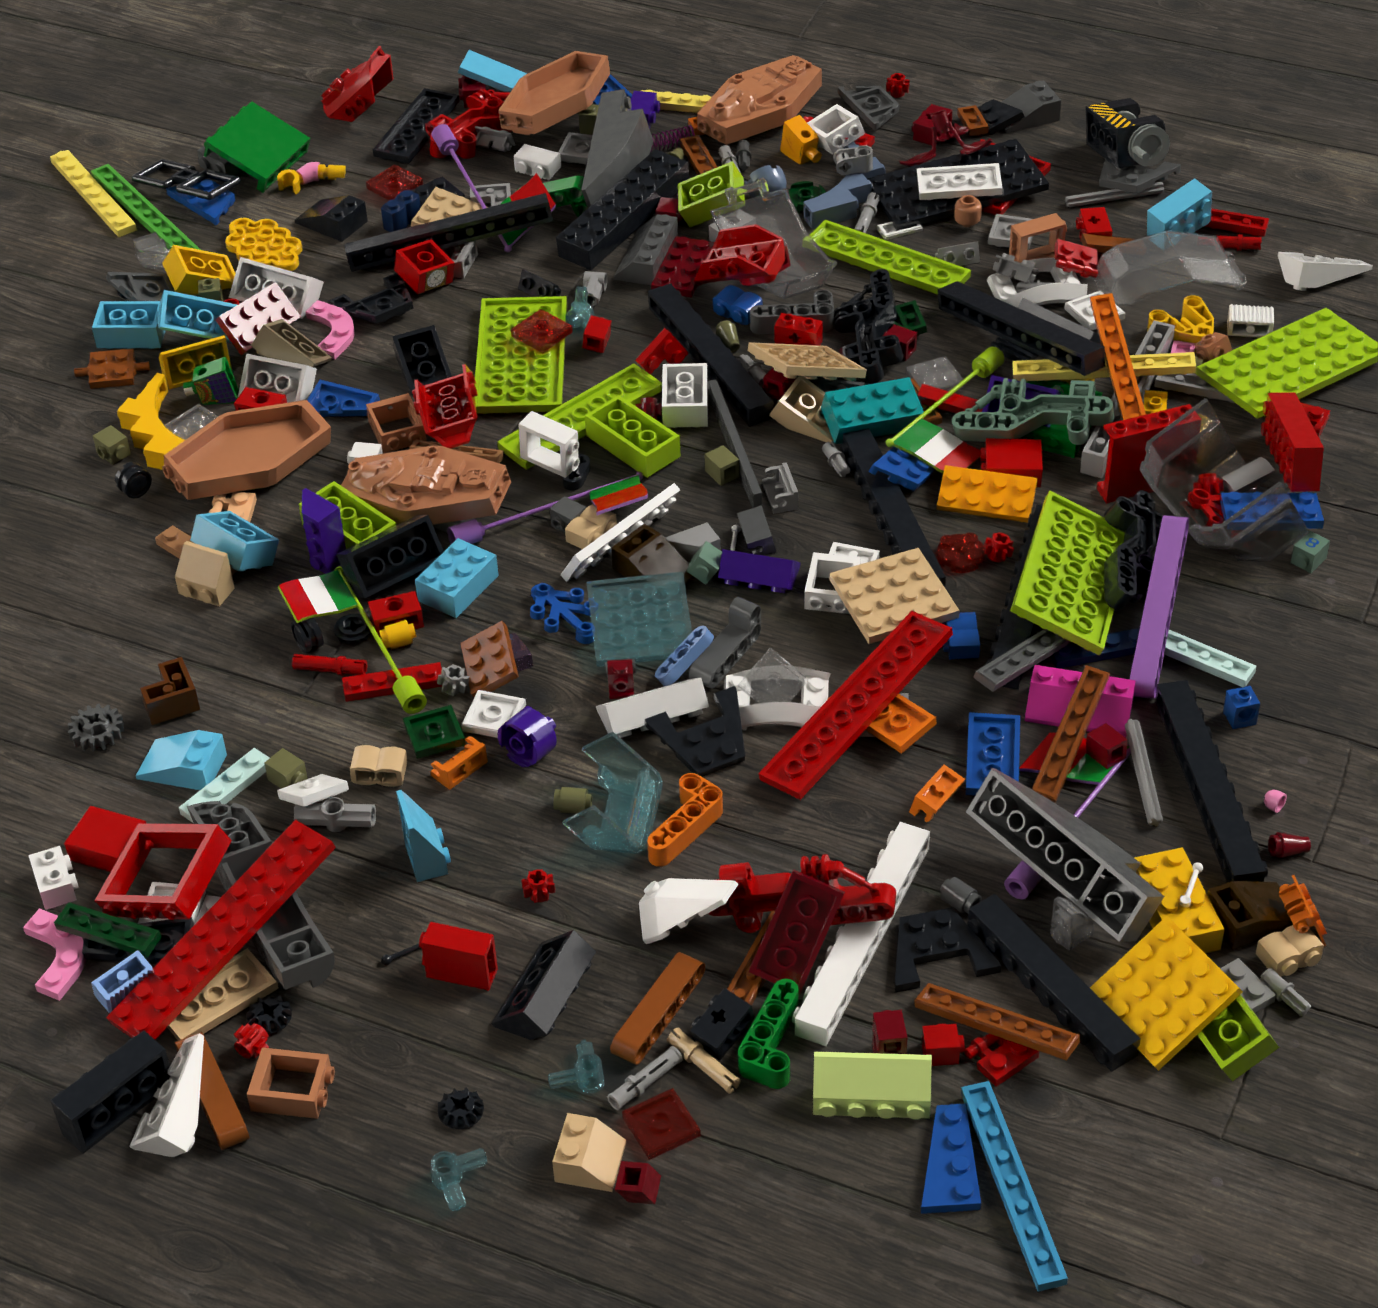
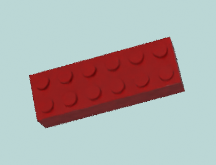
M1295 392L1268 393L1267 401L1263 402V414L1266 415L1265 422L1261 424V434L1265 436L1266 445H1269L1270 453L1274 455L1275 464L1279 466V473L1283 474L1284 483H1287L1291 492L1320 491L1324 447Z

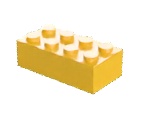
M1183 847L1135 857L1141 863L1136 873L1165 896L1149 920L1152 928L1168 916L1204 953L1221 950L1224 927L1198 876L1190 896L1191 905L1189 907H1182L1180 905V898L1185 895L1193 874L1192 864Z

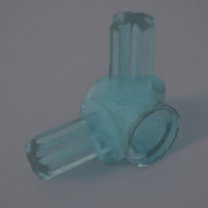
M584 286L576 288L575 301L571 304V310L566 313L567 322L574 328H579L580 326L586 328L590 316H595L592 306L587 303L588 291Z
M584 1039L581 1040L580 1044L576 1045L578 1059L574 1063V1069L554 1072L548 1075L551 1089L578 1084L579 1089L592 1093L603 1088L605 1080L602 1061L599 1056L595 1055L593 1044L586 1042Z
M481 1148L459 1156L454 1152L442 1151L435 1154L431 1160V1180L437 1189L443 1191L451 1211H459L466 1206V1200L459 1185L463 1177L462 1173L487 1164L486 1154ZM441 1167H448L449 1169H451L447 1173H441L438 1171V1169Z

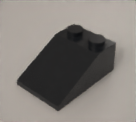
M350 195L319 200L295 219L296 224L341 242L368 222L365 201Z
M434 325L392 336L393 349L411 395H413L412 390L415 389L414 380L418 379L422 385H428L452 377Z

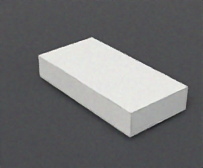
M893 222L877 225V230L884 240L921 232L923 227L921 224H917V226L896 231Z

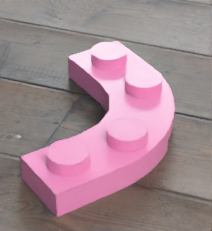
M317 300L305 311L306 318L331 328L329 335L318 346L335 360L353 341L355 333L353 320L342 308Z
M39 908L23 927L26 935L54 947L56 957L51 966L37 981L35 987L37 992L60 1001L78 979L86 961L82 953L84 941L80 936L56 929L54 921L58 916Z

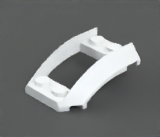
M1055 258L1028 260L1035 263L1034 267L1039 269L1033 272H1051L1055 283L1036 286L1017 293L1010 279L1015 276L1016 270L1012 271L1011 277L995 273L987 279L995 298L1017 308L1022 298L1037 305L1066 303L1087 295L1088 284H1081L1075 272L1067 273L1063 269L1057 268V260Z
M797 666L760 667L726 675L724 690L733 686L737 689L742 730H746L749 726L763 724L803 727L827 701L828 682L831 673ZM763 679L801 681V703L767 702L749 705L751 681Z

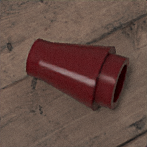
M1277 832L1275 835H1270L1268 839L1269 853L1278 859L1300 853H1308L1311 849V842L1307 836L1302 837Z

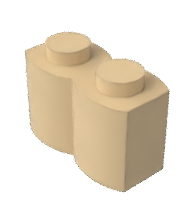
M593 504L588 506L581 513L580 517L574 518L565 528L566 542L584 549L617 525L616 514L608 511L597 515V508Z
M371 745L355 747L350 766L351 782L359 785H373L377 783L388 787L403 785L407 766L406 750L398 747H384L380 749Z
M1292 925L1282 932H1274L1260 939L1257 944L1256 955L1267 968H1273L1280 977L1284 975L1289 976L1298 968L1316 965L1321 960L1324 945L1310 928L1305 933H1299Z

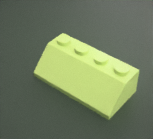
M814 1052L813 1115L825 1117L852 1116L855 1118L866 1116L885 1119L892 1117L930 1118L932 1055Z

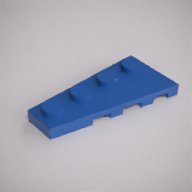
M966 1104L937 1105L921 1214L981 1210V1198Z

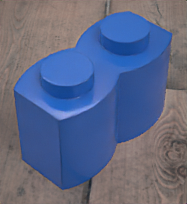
M727 285L713 298V311L716 314L725 318H732L735 322L743 325L750 323V309L757 305H763L760 296L752 292H744L733 285Z
M960 612L959 618L942 622V624L952 627L953 635L943 645V651L948 652L949 659L979 658L980 640L975 612Z

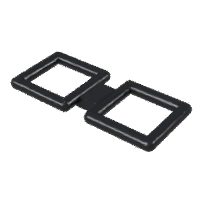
M160 159L132 176L133 182L161 189H168L177 184L176 191L178 193L206 200H213L241 182L238 176L208 169L199 173L194 166L166 159ZM163 167L178 170L177 173L171 175L165 181L147 177ZM206 178L225 182L210 192L191 188Z

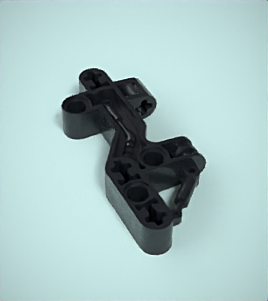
M885 269L874 271L870 275L871 284L865 285L862 292L856 293L848 302H843L840 307L834 310L836 331L840 333L856 331L857 342L841 347L838 353L867 369L866 377L864 378L867 383L881 381L884 377L883 367L897 364L903 359L899 338L896 335L883 336L897 319L893 286L889 272ZM866 293H872L871 298L863 300Z
M1139 490L1131 500L1123 496L1118 497L1104 513V518L1109 525L1124 532V543L1119 545L1104 563V598L1106 603L1115 610H1121L1129 601L1136 603L1139 599L1146 600L1154 561V557L1150 552L1157 546L1163 515L1155 511L1154 498L1143 490ZM1137 587L1144 589L1139 594L1136 593Z

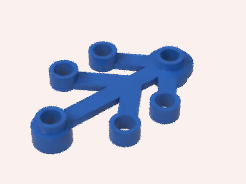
M540 583L532 587L531 596L535 604L530 607V617L535 620L543 619L545 616L544 606L546 604L551 606L550 615L544 621V630L546 632L555 633L559 630V616L561 615L576 629L575 638L579 643L590 644L595 640V628L589 622H582L572 613H582L587 616L598 614V603L595 601H586L584 605L574 604L581 603L584 600V591L581 588H573L570 592L554 590L552 586L546 583ZM558 599L570 600L573 603L560 602Z

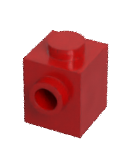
M591 315L583 333L582 348L604 353L611 335L612 320Z
M942 1023L922 1026L923 1055H932V1066L959 1064L960 1052L965 1051L963 1035H958L957 1024Z

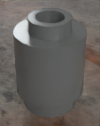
M957 877L945 880L940 888L941 900L963 914H969V908L982 900L976 889Z

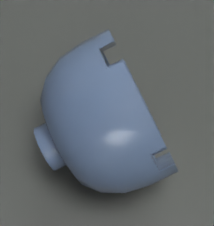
M770 165L758 168L749 175L751 179L748 182L747 180L745 181V187L750 197L757 203L774 204L784 195L787 182L780 166L776 165L777 168H771Z

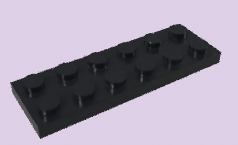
M424 88L374 147L373 156L409 164L430 139L425 130V124L440 114L448 116L460 102L459 95Z

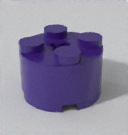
M530 706L524 707L498 729L497 733L501 748L505 745L509 752L506 754L507 757L521 767H529L536 764L556 747L557 742L554 731L556 724L553 719L548 716L545 717Z

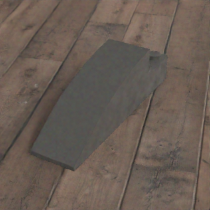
M624 89L601 93L581 189L588 208L650 154L654 142L643 109L631 110V99L626 95Z
M995 768L990 770L966 810L967 814L1119 942L1137 941L1165 897L1136 873L1141 863L1126 851L1056 803Z

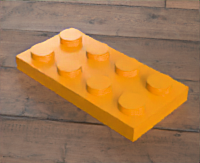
M945 465L937 501V510L1028 523L1029 515L1032 513L1037 478Z

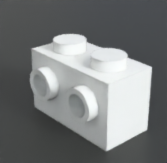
M57 846L29 855L45 910L77 900L74 890L78 889L79 886L75 874L68 873V871L73 870L69 854L63 856L61 847Z

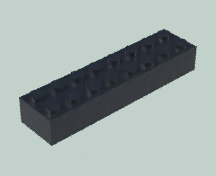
M657 149L652 151L556 237L558 256L588 270L594 269L656 212L661 197L672 198L678 192V183L689 179L688 162Z

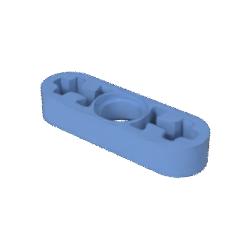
M699 626L693 630L656 670L655 677L663 686L673 684L712 643L714 635L706 626Z

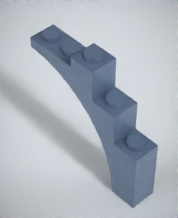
M853 141L843 149L858 147L859 145H856ZM873 157V169L870 172L848 174L830 191L804 201V220L811 229H815L824 220L837 223L856 218L859 203L866 202L868 194L872 192V184L867 178L886 174L884 165L876 157Z

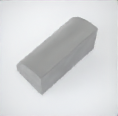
M1259 457L1219 478V480L1223 479L1224 493H1245L1269 480L1275 469L1265 458Z

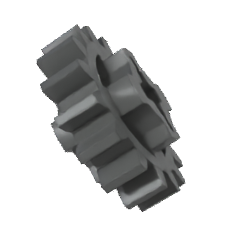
M97 704L96 708H91L88 705L86 711L78 710L79 716H71L72 722L68 723L70 740L74 742L75 747L81 745L84 751L88 747L95 751L97 747H101L103 750L106 749L105 745L108 743L114 745V739H121L120 732L125 730L122 715L118 713L117 708L111 710L110 705H106L104 708H101L100 704Z

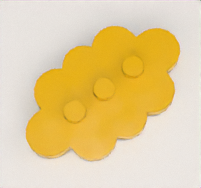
M238 218L230 223V235L225 239L226 249L229 252L236 253L238 261L240 257L288 271H294L298 268V255L302 252V243L300 239L291 237L289 229L278 227V223L272 219H261L254 222L249 218Z

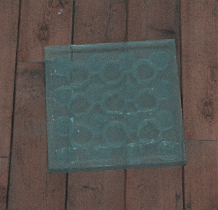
M683 572L586 582L597 667L605 666L607 660H626L627 657L635 659V663L665 660L692 632Z

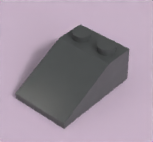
M1044 80L1027 84L1002 101V103L1022 110L1025 116L1023 119L1004 128L1003 130L1006 133L1060 120L1061 99Z

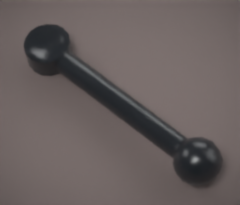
M416 944L395 954L383 955L381 962L383 965H389L392 960L421 948H419V944Z

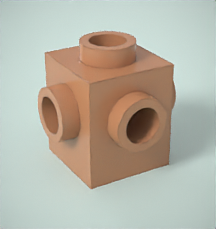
M1217 332L1203 336L1201 341L1194 344L1197 351L1196 356L1198 359H1202L1203 363L1232 351L1228 335Z

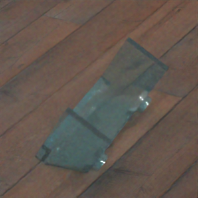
M611 732L582 748V751L599 765L597 773L598 783L609 792L605 812L603 813L594 805L563 820V825L592 849L638 854L648 848L647 839L653 830L663 782L659 772L619 736Z

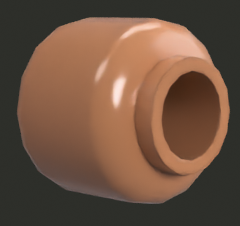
M965 195L958 199L954 210L955 221L963 227L976 225L981 219V202L972 195Z

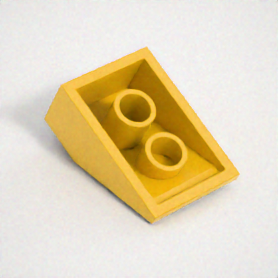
M177 245L172 246L162 263L175 292L197 295L198 280L207 278H219L222 290L232 288L236 274L227 255Z

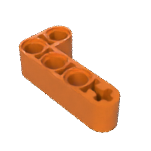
M687 773L681 776L679 779V795L682 806L653 831L647 839L648 859L652 865L662 867L669 864L723 814V794L718 786L695 773Z

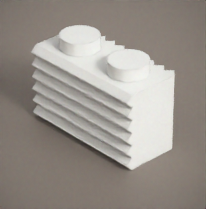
M524 144L514 154L515 171L523 174L526 173L530 176H534L537 173L539 178L549 181L561 168L560 153Z
M1229 305L1227 318L1228 336L1260 338L1273 332L1274 308L1272 306L1269 308L1268 306Z

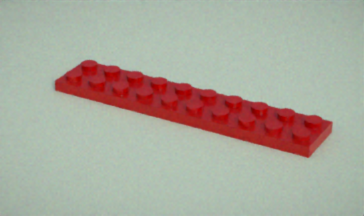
M911 611L758 773L760 780L801 800L953 635L952 627Z
M295 819L153 968L152 973H148V977H144L106 1017L108 1021L131 1038L144 1030L153 1039H156L334 851L336 847L333 841Z

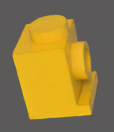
M1145 390L1143 405L1146 414L1167 410L1168 392Z

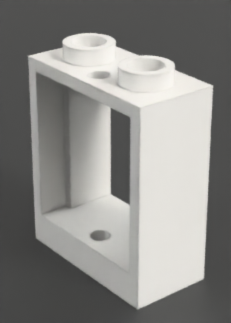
M838 104L807 122L819 137L818 146L832 155L838 149L844 148L865 134L859 117Z
M533 411L519 423L520 458L565 478L578 468L580 460L578 458L579 442L577 430ZM540 438L560 446V454L541 446Z
M813 552L805 587L804 609L850 614L836 591L816 589L814 585L816 577L830 578V573L861 564V557Z

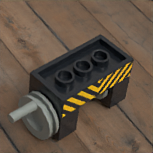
M1131 98L1086 106V145L1117 168L1139 164L1142 166H1153L1160 163L1169 151L1170 140L1165 132L1164 121L1156 115L1138 118L1140 106Z

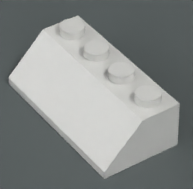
M240 257L229 298L243 302L276 282L302 319L306 315L305 311L319 300L324 282L313 277Z
M695 678L598 705L596 709L608 734H616L617 738L631 735V730L640 727L641 731L648 730L644 724L646 718L666 711L671 723L679 721V716L688 713V717L703 714L702 709L709 707L702 679Z

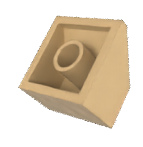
M186 541L184 543L175 574L179 594L220 607L235 589L228 554Z
M567 1113L552 1161L555 1182L612 1192L626 1146V1139L597 1118Z

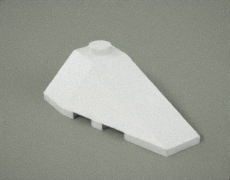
M1278 252V259L1285 282L1294 285L1293 289L1306 291V288H1317L1372 270L1373 266L1360 260L1336 257L1331 259L1320 255L1310 257L1304 256L1303 253Z
M674 878L651 882L644 889L645 895L639 902L642 939L644 943L649 944L669 936V929L678 925L680 928H683L697 914L702 917L724 905L738 886V883L732 880Z
M199 1033L184 1040L168 1069V1074L171 1077L154 1094L153 1097L158 1100L150 1114L146 1112L143 1114L129 1146L130 1148L168 1157L178 1156L192 1148L195 1142L194 1133L198 1125L204 1036Z

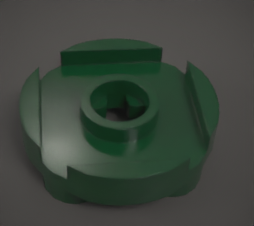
M810 181L796 182L791 185V189H786L785 202L791 207L793 213H802L804 211V201L826 193L823 186H813V182Z

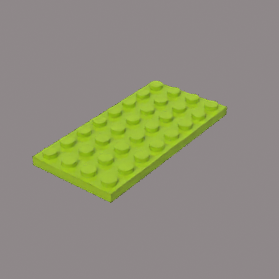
M567 296L482 298L475 371V387L478 396H475L477 413L550 412L562 405Z
M1324 308L1197 366L1195 374L1258 419L1265 416L1263 414V402L1267 401L1268 393L1295 392L1298 399H1301L1378 362V342L1331 310Z
M1049 490L1042 506L1010 611L1021 618L1039 625L1043 629L1061 636L1065 640L1083 647L1087 651L1100 655L1105 647L1114 609L1106 603L1104 598V563L1114 550L1124 543V532L1109 525L1104 517Z

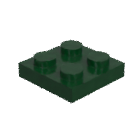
M452 705L403 718L406 732L417 759L466 745L465 737Z

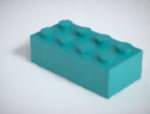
M910 377L825 392L821 405L822 413L835 444L843 443V433L868 428L873 437L899 433L924 412Z

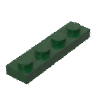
M68 902L54 921V925L58 930L130 953L138 950L146 958H148L162 938L159 930Z

